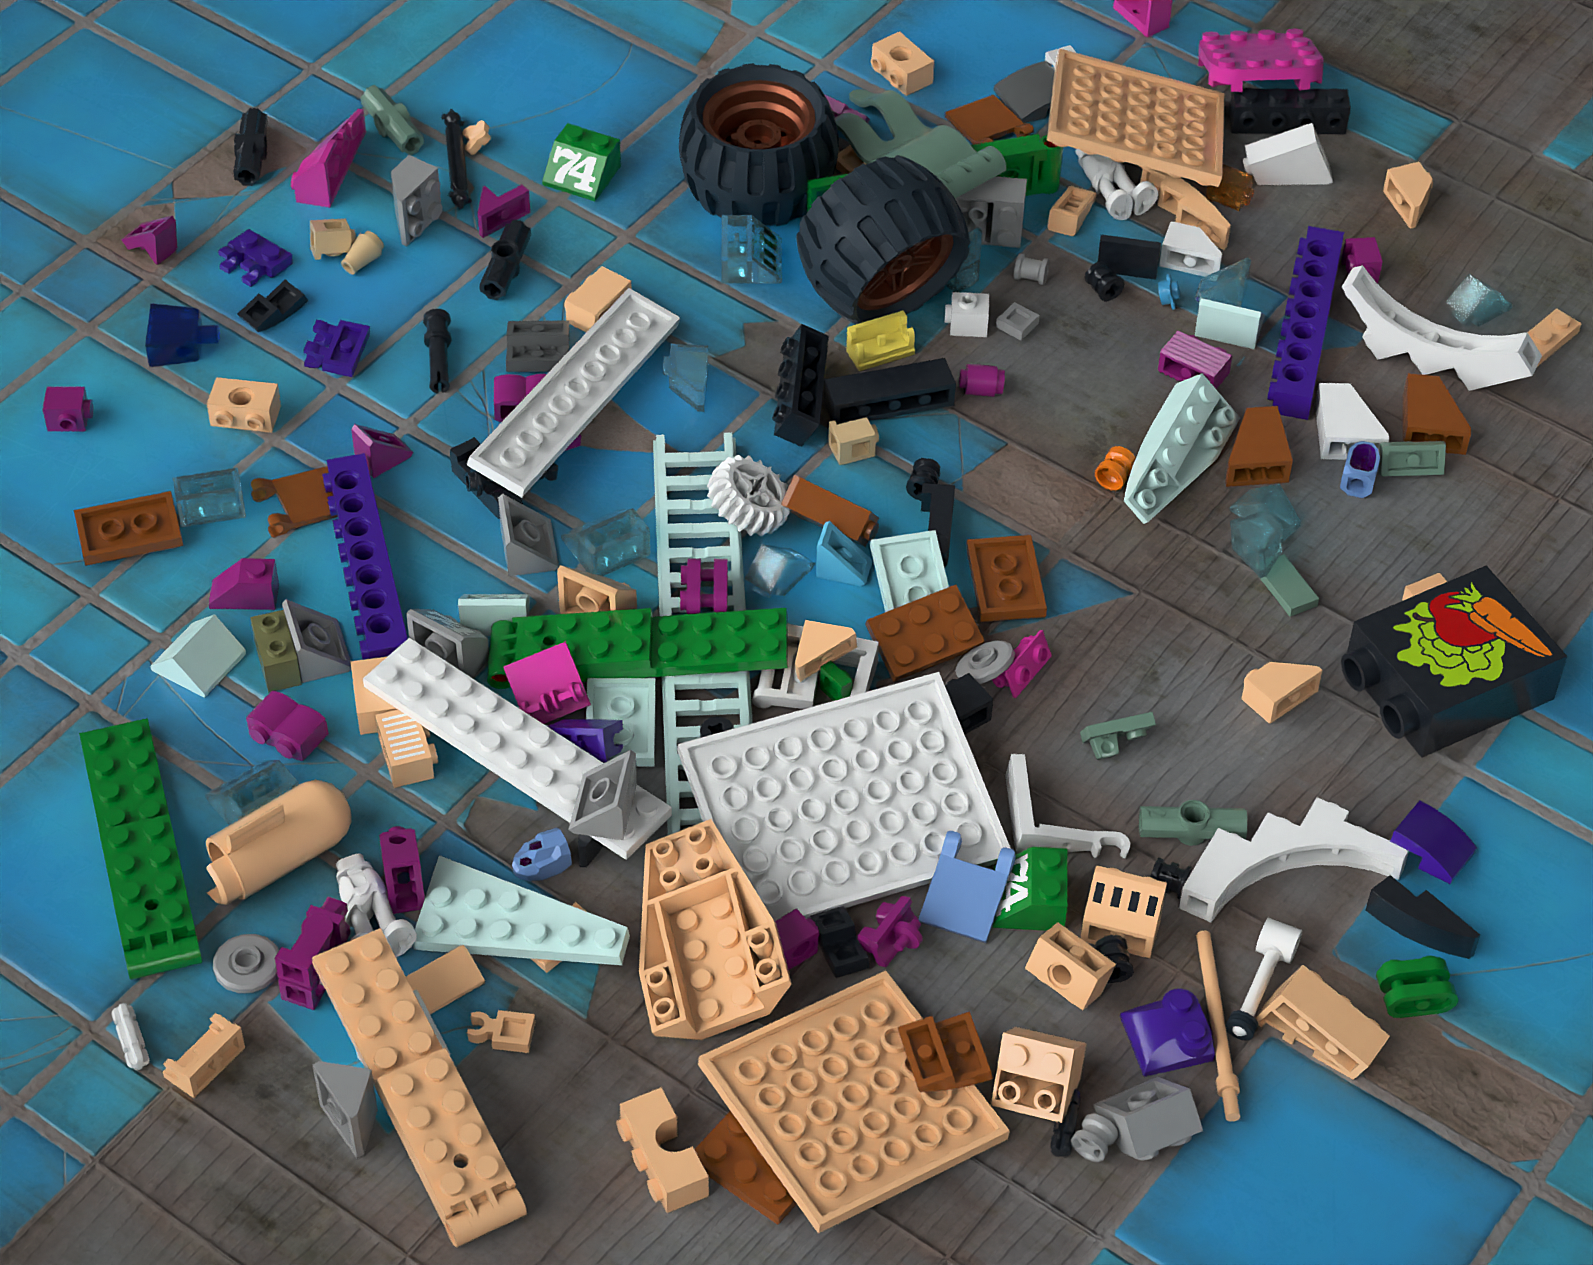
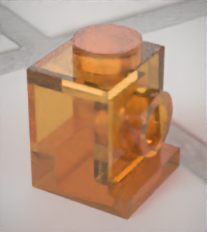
M1222 164V179L1219 187L1207 186L1206 199L1240 211L1244 205H1249L1253 198L1254 189L1251 188L1253 176Z

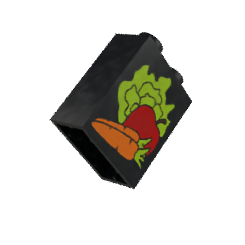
M1486 565L1354 621L1347 653L1341 658V668L1348 684L1358 692L1366 690L1380 707V716L1387 731L1397 739L1405 737L1421 758L1554 700L1567 655Z

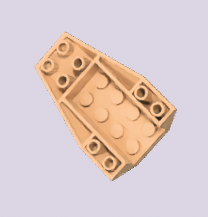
M712 819L646 844L639 975L654 1036L704 1040L769 1015L792 984L777 925Z

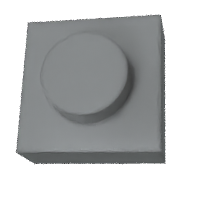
M1014 302L997 318L996 328L1022 340L1039 324V315Z

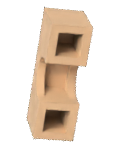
M662 1088L620 1103L621 1119L616 1121L618 1131L624 1142L630 1141L634 1148L632 1150V1157L637 1169L640 1172L645 1170L650 1179L647 1180V1185L655 1202L661 1201L664 1209L669 1213L708 1197L709 1176L693 1146L679 1152H669L660 1147L665 1141L677 1137V1116Z

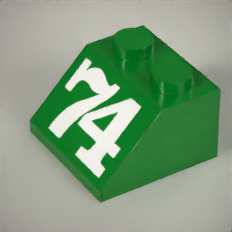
M567 123L554 140L542 185L595 202L621 167L620 139Z
M1030 847L1016 855L1013 869L1009 875L993 922V928L1048 931L1056 923H1060L1065 927L1068 907L1066 848Z

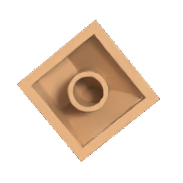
M562 565L557 569L560 614L637 609L636 589L631 588L629 585Z

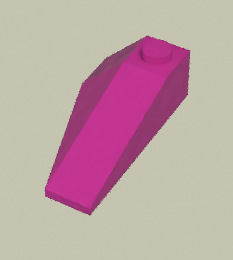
M357 109L302 161L298 171L293 173L291 188L295 190L296 202L331 207L366 134L363 109Z

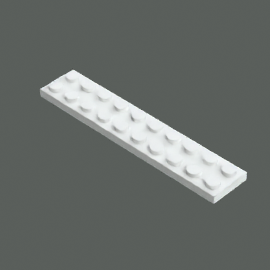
M628 288L469 456L467 466L522 498L677 328L680 317Z
M408 638L363 678V684L366 689L569 823L571 822L582 775L603 764L597 758L411 638ZM637 785L624 840L591 837L627 860L672 816V807Z

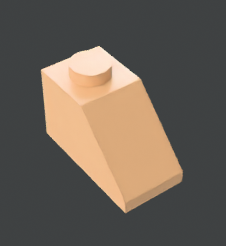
M1420 162L1387 170L1383 192L1410 229L1416 227L1428 203L1430 190L1433 187V179Z
M1269 662L1260 669H1253L1247 674L1244 679L1242 700L1271 724L1318 692L1323 670L1318 666Z

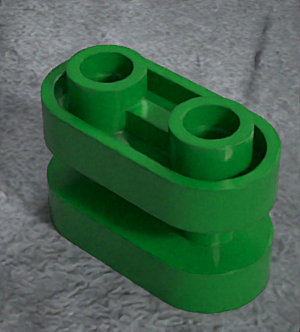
M1429 955L1420 959L1389 960L1376 972V979L1380 990L1385 993L1384 1003L1391 1017L1406 1018L1440 1014L1454 1008L1459 1001L1454 985L1448 982L1450 972L1446 961L1442 958Z

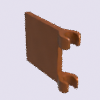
M994 94L945 112V118L973 145L992 142L993 139L1015 132L1017 137L1028 136L1034 132V127L1031 124L1023 123Z
M327 466L273 480L256 478L251 481L253 489L251 496L255 502L264 501L276 493L286 513H275L268 516V523L270 525L268 532L272 537L283 535L296 527L337 517V515H330L327 497L333 496L332 492H325L322 474L328 473Z

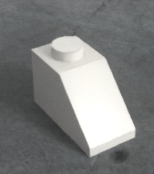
M1171 221L1162 244L1159 266L1218 280L1222 260L1221 251L1201 228Z

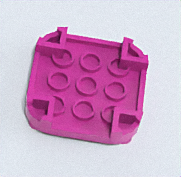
M1289 29L1286 33L1260 30L1258 34L1232 31L1230 35H1219L1217 32L1202 33V40L1199 41L1198 66L1206 67L1209 72L1208 84L1212 87L1231 85V92H1242L1243 81L1294 79L1299 90L1310 89V82L1322 84L1324 59L1313 42L1303 36V30Z

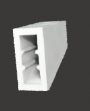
M1313 123L1245 145L1247 158L1243 159V164L1247 175L1253 174L1257 185L1333 183L1330 165Z
M1319 383L1315 411L1321 459L1346 460L1349 448L1360 441L1373 443L1380 453V442H1389V434L1353 386L1345 383Z

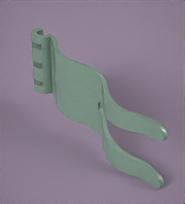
M857 89L849 93L850 101L858 106L867 107L873 105L881 112L894 137L891 141L885 142L881 140L871 126L855 114L843 113L835 117L837 130L846 137L854 152L865 164L885 156L888 158L895 157L896 155L904 156L922 165L937 176L955 199L1006 171L1005 159L998 149L988 146L976 152L969 142L955 129L946 125H939L934 128L925 126L917 118L908 102L899 93L892 90L875 94L863 89Z

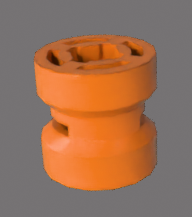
M1121 446L1112 447L1105 456V460L1095 470L1096 480L1108 490L1117 491L1121 489L1127 481V476L1131 473L1136 457L1127 448Z

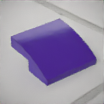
M1420 800L1394 830L1390 841L1422 857L1418 869L1448 884L1453 882L1477 849L1472 840L1452 820Z

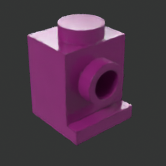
M1375 237L1345 239L1341 262L1342 265L1346 266L1347 273H1350L1352 268L1363 265L1378 284L1383 261Z

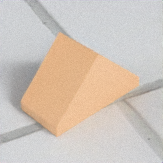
M805 620L795 660L796 675L801 682L819 671L820 667L827 662H834L857 648L855 631L849 627Z

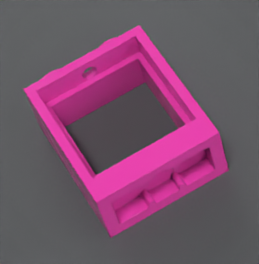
M1114 0L1113 8L1142 34L1149 37L1169 28L1172 0Z

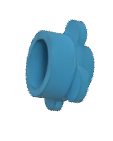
M1168 273L1166 275L1167 280L1158 282L1159 296L1162 305L1171 304V308L1174 310L1176 309L1175 300L1180 299V288L1178 281L1172 282L1171 274Z

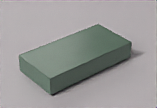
M1284 554L1256 565L1255 573L1289 617L1318 606L1319 597Z

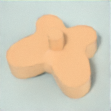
M483 120L479 121L476 125L466 127L462 131V135L468 140L464 149L470 155H475L482 145L485 146L491 139V136L488 134L490 127Z

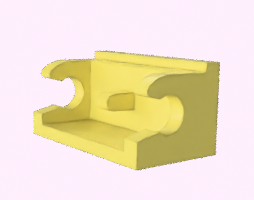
M904 311L847 327L846 352L858 371L915 355L913 327L907 328V315Z

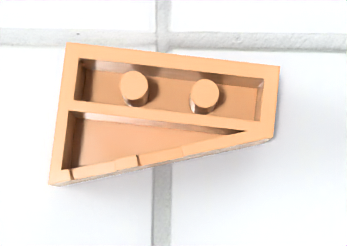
M1304 965L1271 995L1255 1017L1258 1021V1026L1263 1027L1267 1023L1283 1032L1282 1039L1291 1045L1295 1040L1314 1050L1312 1057L1351 1079H1355L1369 1067L1390 1037L1381 1029L1376 1021L1365 1016L1352 1005L1347 997L1338 994L1323 981L1319 974L1309 970Z

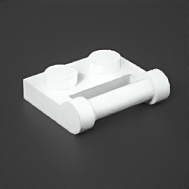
M788 646V668L784 669L780 690L772 689L775 669L761 670L759 685L754 690L752 698L755 706L768 708L774 705L799 709L813 707L819 671L803 681H799L795 668L798 647Z

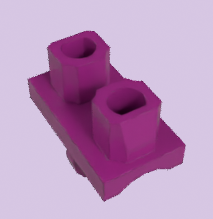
M901 896L896 904L883 902L877 909L876 914L879 924L878 928L864 927L858 935V940L864 950L873 953L879 966L887 967L898 951H903L905 947L916 949L923 940L918 930L921 923L911 910L912 900L910 897Z

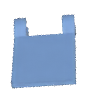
M948 831L918 920L921 923L987 943L1002 895L1016 860L1015 851L1003 847L994 871L956 859L962 844L961 834L955 831Z

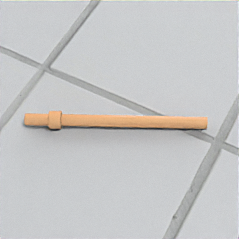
M1200 931L1196 934L1219 1075L1216 1078L1217 1093L1223 1100L1225 1119L1233 1122L1240 1119L1237 1095L1240 1093L1238 1077L1233 1074L1211 934L1209 931Z

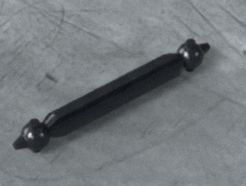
M450 109L447 114H442L441 116L446 125L445 134L449 178L452 189L448 196L451 197L454 205L458 206L459 209H463L464 205L471 204L472 199L469 198L466 192L468 189L463 135L460 126L463 127L464 121L461 120L457 112Z

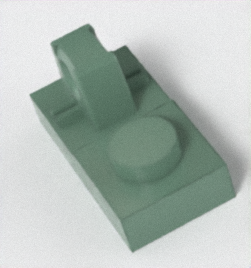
M1444 441L1380 442L1378 473L1381 476L1444 475L1446 444Z
M1153 712L1089 725L1080 731L1082 743L1090 742L1096 759L1099 760L1119 754L1117 737L1126 736L1127 741L1146 737V731L1154 727L1156 723Z

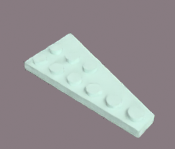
M439 856L415 927L417 936L413 948L414 950L450 952L464 945L470 954L622 965L630 934L626 926Z

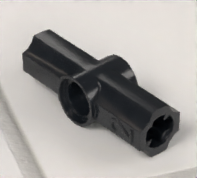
M249 108L246 113L242 114L240 131L235 134L234 180L240 182L243 186H253L256 181L260 180L262 160L267 159L266 132L268 118L267 114L260 111L259 108Z
M513 220L511 223L506 224L499 241L492 245V257L480 282V292L484 293L488 299L499 300V298L505 296L512 279L520 273V261L531 237V228L527 227L523 221Z

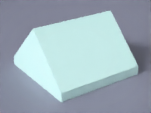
M1201 298L1195 336L1255 349L1265 314Z
M463 594L458 599L460 624L472 630H478L484 636H490L493 623L500 620L512 622V617L529 616L530 594Z
M214 614L191 623L150 667L155 673L205 698L246 655V650Z

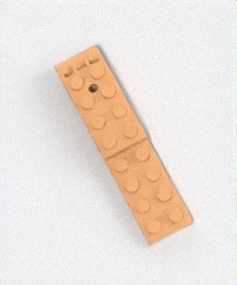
M381 928L312 957V963L364 1067L372 1071L374 1087L453 1245L457 1248L527 1215L526 1206L515 1187L516 1183L447 1049L442 1048ZM462 1161L467 1166L464 1168H458L454 1165V1163Z

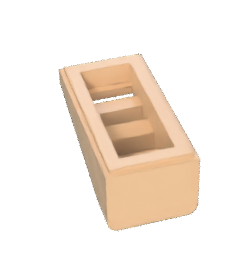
M1069 186L1050 209L1048 229L1064 235L1075 236L1094 204L1097 193Z

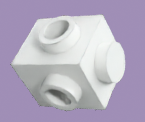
M952 292L951 305H945V323H950V335L987 337L989 294Z

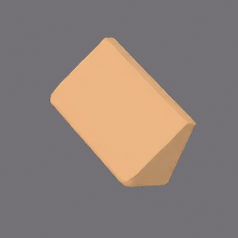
M464 945L455 948L406 976L412 990H418L430 1014L485 984V979Z

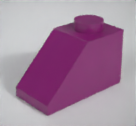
M241 558L214 578L208 604L209 609L276 610L279 580L275 559Z

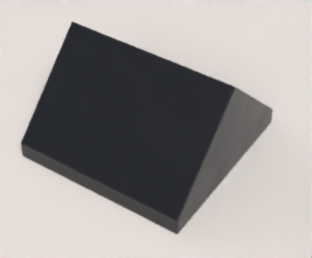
M1101 235L1098 262L1106 263L1109 269H1112L1116 275L1156 280L1161 242Z

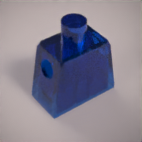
M150 304L145 342L149 367L196 362L200 359L202 344H219V326L202 325L200 310L197 308Z

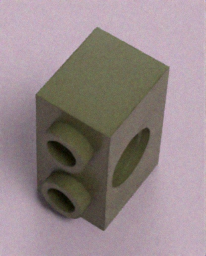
M279 610L250 617L254 642L268 693L302 685L298 660L284 611Z

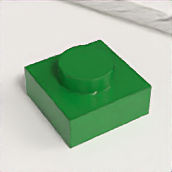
M832 661L820 667V689L832 701L850 697L853 686L850 675L845 670L838 668Z

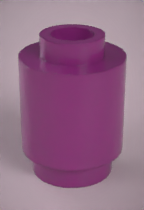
M967 363L966 369H960L959 388H964L965 395L994 397L995 394H1003L1005 370L997 369V366L969 363Z

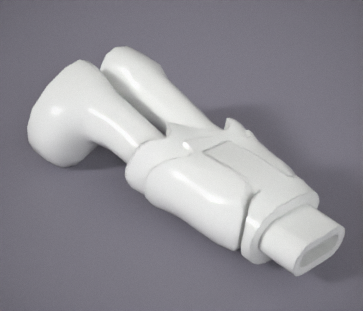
M1080 149L1075 150L1079 157L1078 163L1091 181L1096 193L1099 194L1101 192L1106 200V209L1114 219L1126 220L1130 217L1132 210L1136 215L1140 216L1148 211L1157 201L1158 190L1154 184L1149 181H1143L1136 186L1128 177L1125 166L1122 163L1115 162L1106 156L1098 154L1089 155ZM1114 183L1119 187V189H1115V187L1113 186Z
M360 853L337 861L336 867L338 872L336 878L339 883V893L341 900L347 903L348 912L345 916L346 922L350 927H354L356 934L350 941L373 931L370 919L375 914L379 927L385 935L395 957L404 954L416 941L417 934L410 922L405 919H395L389 905L386 886L379 874L373 870L372 865L365 861Z

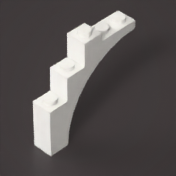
M1363 265L1352 268L1342 286L1345 295L1351 300L1360 314L1361 320L1367 325V329L1362 337L1377 360L1408 352L1412 362L1416 364L1422 375L1454 368L1457 376L1463 381L1467 389L1471 391L1533 376L1542 357L1528 332L1506 336L1477 335L1435 324L1411 312L1386 293L1374 281Z
M1317 797L1301 826L1293 824L1285 818L1267 813L1251 842L1235 833H1229L1218 828L1183 886L1179 909L1212 923L1224 905L1244 888L1266 876L1306 866H1348L1371 870L1386 876L1391 875L1399 880L1409 851L1390 842L1391 840L1375 835L1360 826L1348 823V810Z

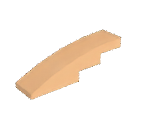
M1142 169L1141 182L1149 181L1154 184L1158 190V206L1175 214V222L1199 227L1215 246L1222 250L1227 248L1231 225L1209 200L1182 178H1174L1165 172L1154 169Z

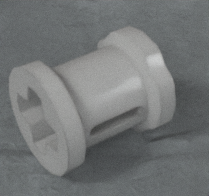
M1019 253L1014 269V280L1026 278L1038 281L1039 285H1044L1048 276L1050 260L1048 258L1043 260L1025 257V254Z

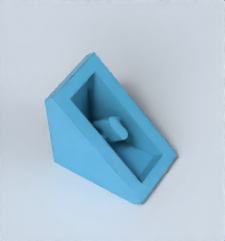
M830 521L826 522L817 545L816 578L856 586L865 585L873 560Z

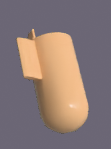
M316 779L304 782L208 837L206 847L212 863L206 869L217 886L207 892L208 895L216 903L227 905L237 898L244 900L337 845L347 834L352 822L351 809L344 793L329 782Z

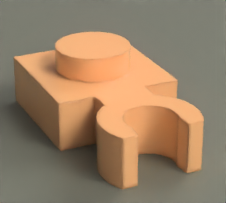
M498 1010L497 1018L492 1019L483 1012L471 1013L472 1025H479L482 1028L478 1030L468 1029V1041L483 1043L489 1039L492 1040V1049L529 1053L535 1026V1014Z

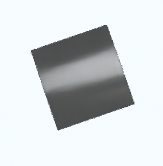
M1046 60L1005 77L994 85L993 90L1023 123L1046 118L1047 109L1051 108L1055 71Z
M569 320L508 321L506 372L550 371L569 351Z

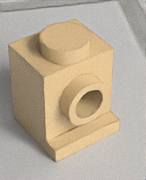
M346 219L310 220V249L315 260H321V254L340 256L342 253L349 252L356 240L355 230L350 228Z
M867 417L838 425L836 421L829 422L828 444L839 465L875 456L876 443L879 442V434L875 424H870Z

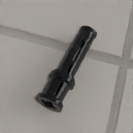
M436 308L427 311L423 316V323L427 327V332L424 334V343L429 348V388L432 392L439 393L438 383H441V391L444 393L450 387L447 348L452 341V336L448 331L451 316L446 310Z

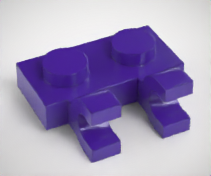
M247 229L228 242V246L218 250L219 255L226 259L220 263V269L230 274L240 264V267L248 272L241 277L242 282L250 287L256 284L265 274L273 278L293 264L291 253L250 229Z
M316 319L313 332L317 334L313 342L307 341L304 347V354H307L304 366L317 368L322 364V371L353 377L369 339L370 326L340 320L338 326Z

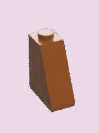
M1408 373L1403 392V442L1444 441L1446 453L1466 455L1471 436V427L1440 377Z
M1278 406L1246 408L1229 458L1225 479L1226 487L1289 483L1293 459Z
M794 475L781 502L783 507L797 517L821 528L824 527L826 522L830 521L852 542L866 547L868 541L875 538L878 532L879 524L877 522L879 517L874 513Z

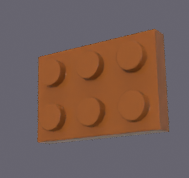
M171 491L74 510L85 566L183 546Z
M1031 535L967 539L966 551L980 622L1046 617L1047 606Z
M956 584L869 618L865 623L872 640L879 642V654L893 682L968 653L973 648L985 643Z
M731 1111L694 1149L709 1178L777 1225L796 1206L795 1200Z

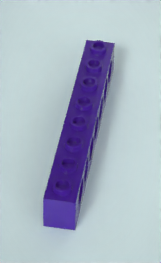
M1308 226L1306 238L1300 237L1297 255H1301L1302 258L1296 257L1293 275H1297L1298 278L1292 277L1289 295L1294 296V298L1288 297L1285 309V316H1290V319L1283 318L1280 336L1286 337V339H1279L1276 357L1282 359L1281 361L1275 360L1272 378L1277 379V382H1270L1267 400L1273 401L1272 406H1278L1280 415L1305 420L1309 418L1344 232Z
M365 453L328 459V473L322 474L325 492H332L333 496L327 497L330 515H337L338 518L332 520L335 538H342L343 543L338 544L341 563H348V567H343L346 587L353 586V591L348 592L351 611L358 610L359 613L358 616H354L357 636H364V640L359 641L362 660L387 657L403 644L408 637Z

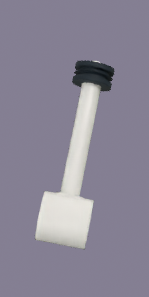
M1271 918L1266 919L1256 945V952L1264 954V958L1241 1010L1231 1012L1225 1025L1227 1032L1233 1037L1240 1040H1251L1258 1027V1021L1254 1015L1277 962L1283 961L1291 964L1302 936V930Z

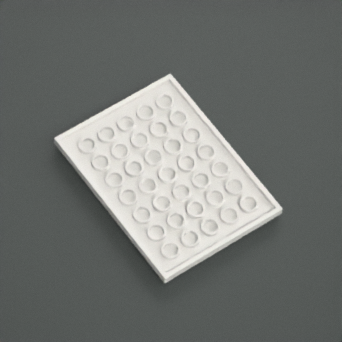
M939 672L678 744L677 751L703 822L712 819L774 921L796 908L805 918H810V915L841 906L845 908L931 883L948 831H955L961 834L962 844L956 859L981 867L997 864L1001 849L1003 847L1010 848Z

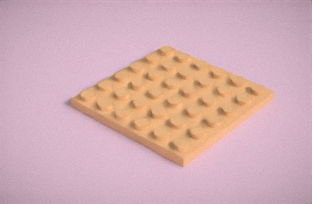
M1059 48L1055 65L1047 141L1053 142L1059 147L1069 146L1080 149L1089 155L1098 154L1106 156L1115 162L1132 163L1144 170L1154 169L1165 172L1174 178L1183 177L1191 179L1200 185L1219 187L1222 179L1224 93Z
M886 970L699 1056L698 1066L818 1234L1008 1140L1010 1130L975 1085L943 1091L919 1092L897 1027L923 1018Z

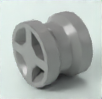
M1089 1114L1083 1120V1129L1074 1134L1071 1143L1073 1148L1084 1158L1093 1162H1100L1104 1160L1108 1153L1107 1146L1114 1144L1119 1134L1115 1125L1108 1119L1098 1114Z

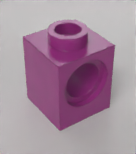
M796 908L775 921L788 971L818 953L819 930L811 918H805Z

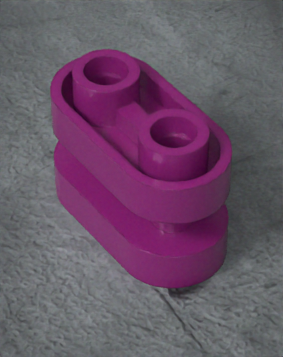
M688 558L687 565H681V585H687V590H680V611L687 610V614L701 613V607H714V612H727L728 558H714V568H701V558ZM701 582H714V593L701 594Z

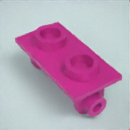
M1040 630L1035 636L1024 637L1014 650V661L1009 668L998 677L992 679L993 683L999 688L1004 686L1010 687L1013 698L1018 697L1052 656L1043 630Z

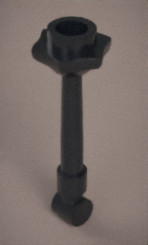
M553 463L538 480L543 478L549 481L556 480L558 465ZM472 468L470 472L465 473L466 489L477 497L482 495L487 484L496 483Z

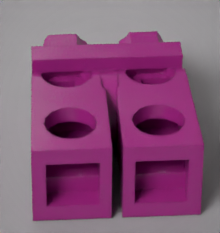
M327 897L321 908L311 905L306 912L307 918L301 925L302 933L291 950L284 947L280 948L275 956V963L282 1000L315 1010L326 989L312 963V957L347 942L351 934L350 925L344 921V917L348 912L347 903Z

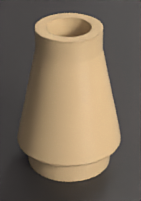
M371 231L359 234L346 257L341 261L344 270L354 275L358 270L382 255L381 250L384 248L382 240Z

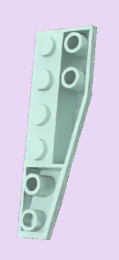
M1203 373L1175 384L1153 421L1134 461L1126 487L1124 502L1143 524L1156 516L1217 460L1240 419L1238 414Z

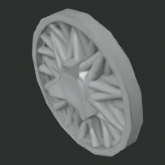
M1002 640L983 643L970 650L960 659L955 669L956 675L960 678L970 673L979 684L988 682L1009 668L1014 661V649L1010 643Z
M241 934L227 940L219 947L213 957V972L218 983L227 990L236 993H254L266 988L276 979L275 956L279 950L276 944L267 937L257 934Z

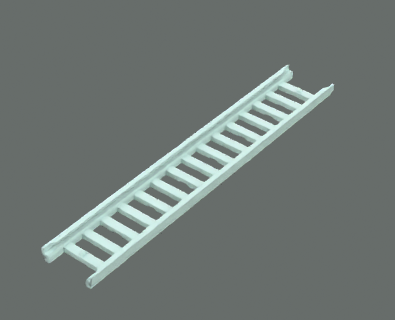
M732 432L724 433L725 451L665 453L664 435H656V440H653L659 616H670L672 613L687 612V610L680 611V597H671V588L687 587V585H681V572L670 573V563H687L688 558H701V562H714V558H728V561H731V571H728V586H732L733 595L728 596L727 611L746 610L741 531H738L737 526L734 524L728 525V522L668 524V515L720 512L718 509L711 507L713 502L711 499L667 500V491L709 490L707 485L712 475L666 476V468L720 466L728 457H736L735 438H732ZM730 538V546L669 548V539ZM701 582V587L714 586V582ZM701 607V612L714 611V607ZM749 671L662 676L666 804L672 807V816L667 820L668 835L680 831V825H696L703 822L699 808H679V798L694 797L689 781H678V770H684L679 754H677V743L701 738V726L676 727V716L740 714V725H734V728L752 724ZM738 688L739 698L701 701L699 699L675 700V690Z

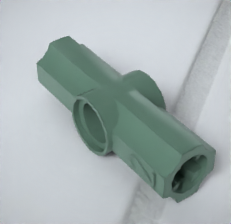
M376 85L366 88L365 93L361 96V103L373 117L379 134L382 137L389 136L401 152H406L408 155L417 153L424 144V138L411 122L410 115L404 104H396L383 88H378Z
M1188 800L1182 803L1180 807L1140 806L1139 835L1140 837L1177 838L1185 845L1195 846L1203 843L1205 839H1212L1217 829L1220 828L1246 839L1247 810L1245 808H1209L1199 800Z

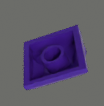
M1173 989L1164 995L1163 1000L1120 1013V1019L1144 1077L1214 1061L1215 1050L1211 1030L1200 1003L1192 992L1186 989Z

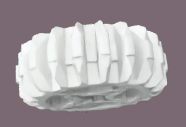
M740 455L734 458L728 457L712 472L713 475L707 485L709 489L707 496L713 500L711 507L720 511L718 517H725L728 520V525L734 524L739 532L745 529L750 536L757 533L762 537L766 533L772 534L787 520L790 511L783 507L781 502L787 492L788 484L781 482V475L773 473L771 467L767 468L764 466L761 460L755 462L750 456L744 459Z

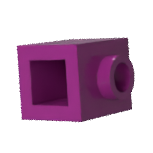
M85 387L46 388L42 410L47 431H86L88 418H93V401L87 399Z

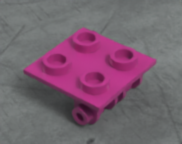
M566 641L503 667L519 709L542 724L591 705Z

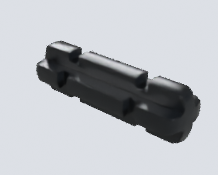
M1074 1089L1063 1122L1055 1121L1054 1135L1051 1139L1050 1148L1051 1153L1056 1157H1068L1071 1154V1139L1075 1134L1078 1118L1077 1110L1080 1107L1081 1101L1080 1092L1077 1089Z

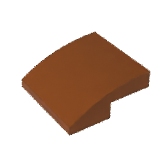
M970 1011L936 1023L933 1016H929L897 1027L919 1092L956 1089L993 1079Z

